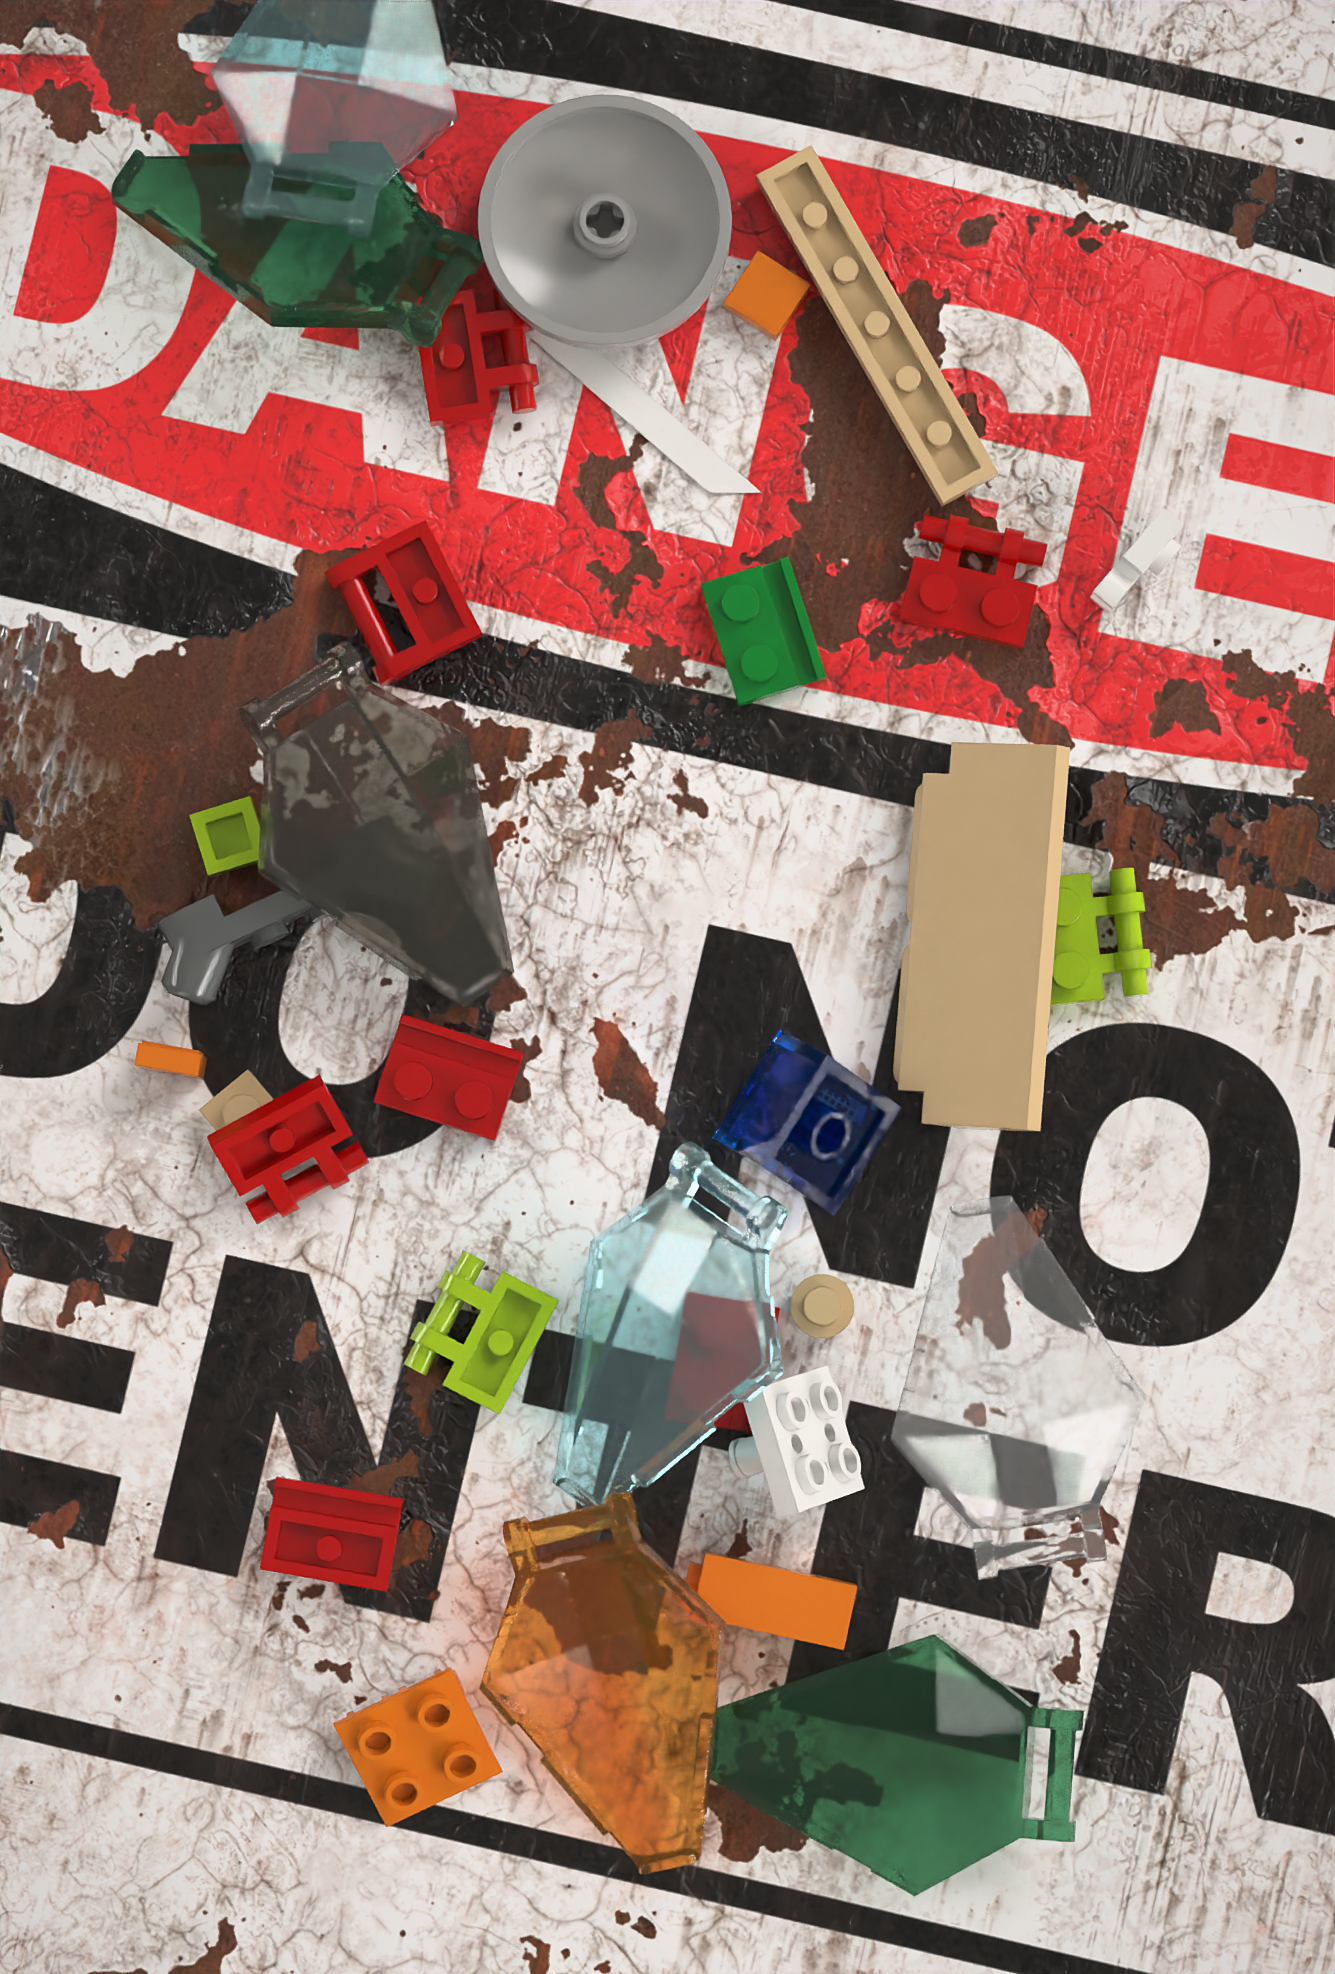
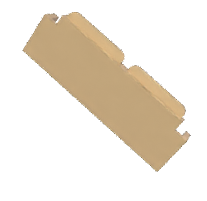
M952 742L949 774L923 773L922 784L916 791L906 903V914L911 921L910 943L906 946L902 955L893 1074L898 1082V1090L924 1093L921 1120L923 1124L971 1130H1041L1070 747L1044 744Z

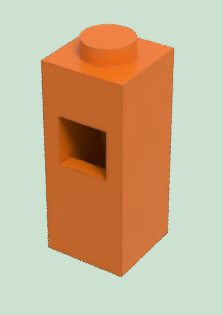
M705 1551L702 1564L689 1563L682 1600L694 1602L691 1613L692 1617L844 1650L858 1586L855 1583Z

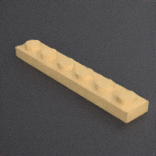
M812 145L756 175V182L941 507L997 477L998 471Z

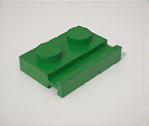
M789 556L767 565H759L701 583L702 594L738 707L792 691L810 683L826 680L827 676Z

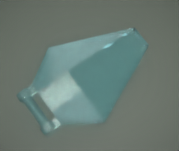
M258 0L210 71L251 165L242 205V215L244 218L263 220L265 215L347 227L348 233L351 235L369 237L378 193L406 164L409 165L422 151L429 147L459 119L431 0ZM273 176L351 188L356 189L351 203L271 190Z
M686 1142L675 1151L669 1163L671 1174L665 1186L590 1241L553 1483L598 1517H607L608 1511L638 1486L648 1487L713 1433L717 1429L714 1422L738 1402H750L783 1374L778 1323L774 1318V1297L769 1294V1252L786 1222L787 1208L771 1196H758L710 1162L709 1153L694 1142ZM699 1186L746 1218L747 1230L744 1235L693 1199Z

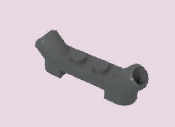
M389 815L378 817L330 839L340 863L227 916L220 901L212 894L162 919L158 925L172 951L161 979L166 993L205 1006L215 1001L234 948L251 941L254 949L269 945L289 934L285 924L306 914H309L312 922L331 916L347 906L343 897L359 889L413 908L424 903L437 864L432 854L401 843Z

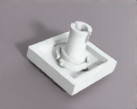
M828 1365L740 1393L753 1436L741 1437L731 1441L728 1452L729 1461L733 1471L742 1479L764 1472L778 1518L796 1514L865 1489L860 1474V1457L856 1448L851 1444L842 1414V1397L839 1389L832 1381Z

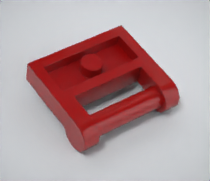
M426 520L337 563L324 573L332 590H340L377 664L372 670L380 686L396 682L414 670L483 637ZM379 569L416 643L401 652L398 651L362 579Z

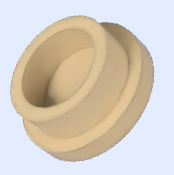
M828 1274L810 1276L804 1279L792 1294L790 1301L791 1316L797 1327L805 1334L815 1338L833 1337L841 1333L852 1320L854 1314L853 1295L848 1286L837 1277Z

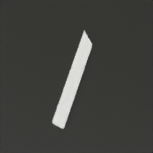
M536 329L526 333V335L708 493H762L598 350L559 342Z

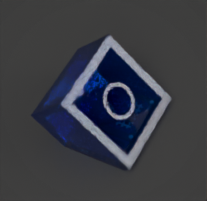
M779 1030L712 1139L752 1166L835 1216L901 1107L829 1055Z

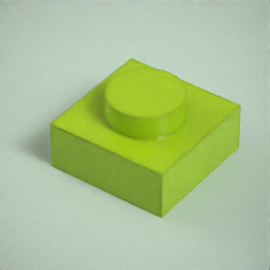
M251 796L189 815L205 868L210 878L271 859Z

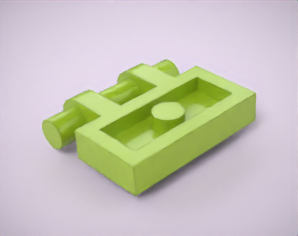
M1134 868L1110 870L1111 895L1093 898L1090 873L1060 876L1050 1006L1103 1001L1105 994L1102 975L1121 973L1123 997L1149 994L1146 970L1152 969L1150 949H1143L1139 913L1145 912L1143 892H1137ZM1114 917L1118 952L1100 954L1096 926L1097 918Z
M463 1250L453 1271L445 1270L437 1287L442 1291L425 1324L420 1321L417 1323L410 1337L415 1343L404 1365L426 1376L437 1354L452 1360L454 1363L442 1385L500 1415L559 1300L504 1271L501 1272L491 1293L475 1286L474 1284L486 1262ZM466 1302L481 1310L466 1341L462 1344L447 1335Z

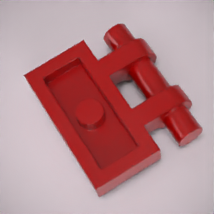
M496 288L493 289L496 311L477 313L474 289L411 298L431 427L494 417L490 393L503 390L509 391L513 414H526L537 410L534 387L539 385L537 365L529 361L525 332L530 330L531 326L507 305ZM500 336L505 366L486 369L481 337Z
M924 514L918 539L943 544L939 562L914 556L899 621L1022 650L1038 585L1014 580V573L1017 562L1042 568L1048 544L1023 538L1024 531L1006 527L1005 532L1001 533L968 525L969 518L950 514L949 520ZM964 549L998 557L994 575L959 567L958 562L961 550Z
M320 1074L207 1136L213 1152L240 1197L262 1184L266 1189L265 1192L245 1202L257 1225L278 1213L284 1218L300 1209L298 1202L329 1185L333 1190L350 1181L349 1174L370 1163L358 1141L336 1153L332 1146L353 1134ZM313 1156L317 1162L287 1180L281 1175Z

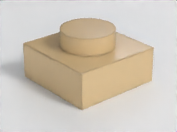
M247 1069L201 1107L199 1111L217 1131L274 1099L252 1072Z

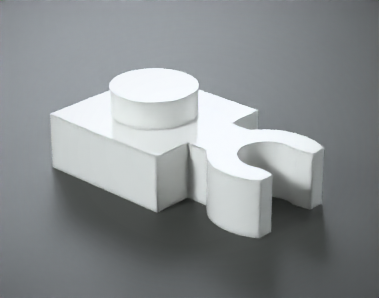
M1163 508L1122 556L1121 560L1095 588L1090 598L1107 613H1110L1147 569L1158 576L1182 547L1173 539L1178 534L1183 523Z

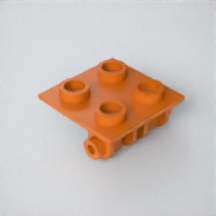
M451 1667L444 1671L440 1669L434 1671L435 1675L408 1688L403 1686L399 1688V1692L391 1696L386 1694L381 1697V1701L355 1713L350 1711L346 1713L347 1717L333 1723L386 1827L503 1772L464 1695L463 1685L456 1671L452 1670Z

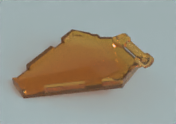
M627 1491L606 1496L605 1503L533 1521H529L525 1516L504 1521L503 1537L515 1578L479 1689L511 1727L516 1723L543 1754L540 1762L603 1836L608 1832L638 1866L639 1874L653 1873L698 1861L703 1853L726 1622L641 1538L637 1526L636 1508L630 1493ZM611 1528L613 1535L611 1539L558 1551L538 1560L535 1546Z

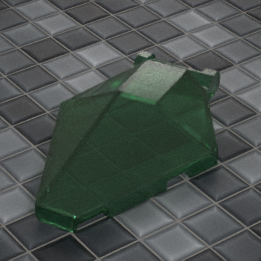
M329 142V154L288 155L287 143L189 144V156H145L142 151L136 149L116 176L111 188L113 205L271 327L390 329L400 332L411 344L424 348L429 347L441 332V318L466 277L478 272L484 262L480 241L470 235L439 227L417 202L416 194L405 183V178L379 142ZM436 258L446 261L423 300L417 305L419 297H421L429 284Z
M939 1633L706 1711L703 1727L701 1775L745 1798V1802L827 1848L842 1852L870 1868V1872L916 1896L1020 1838L1075 1842L1076 1821L1070 1820L1076 1731L1083 1730L1084 1710L1033 1706ZM1035 1727L1050 1729L1044 1818L1028 1817L1031 1802Z

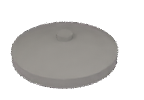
M600 94L569 99L552 105L523 123L507 139L493 159L482 186L478 206L479 241L484 263L493 284L507 305L522 320L542 334L559 342L587 349L614 350L642 345L666 335L686 322L702 306L715 288L724 269L731 241L732 211L727 183L721 167L703 139L689 125L666 109L644 100L621 95Z

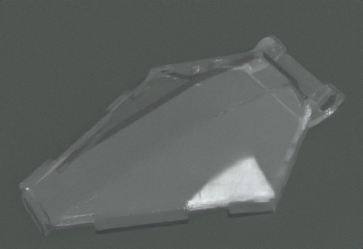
M998 1196L952 1204L949 1206L939 1251L928 1287L912 1358L891 1434V1442L970 1530L978 1580L997 1578L998 1571L1077 1558L1085 1557L1087 1563L1106 1561L1107 1552L1099 1507L1145 1405L1147 1395L1121 1356L1115 1354L1096 1325L1095 1317L1042 1237L1038 1238L1012 1196ZM1079 1517L1081 1532L993 1545L991 1531L1055 1523Z

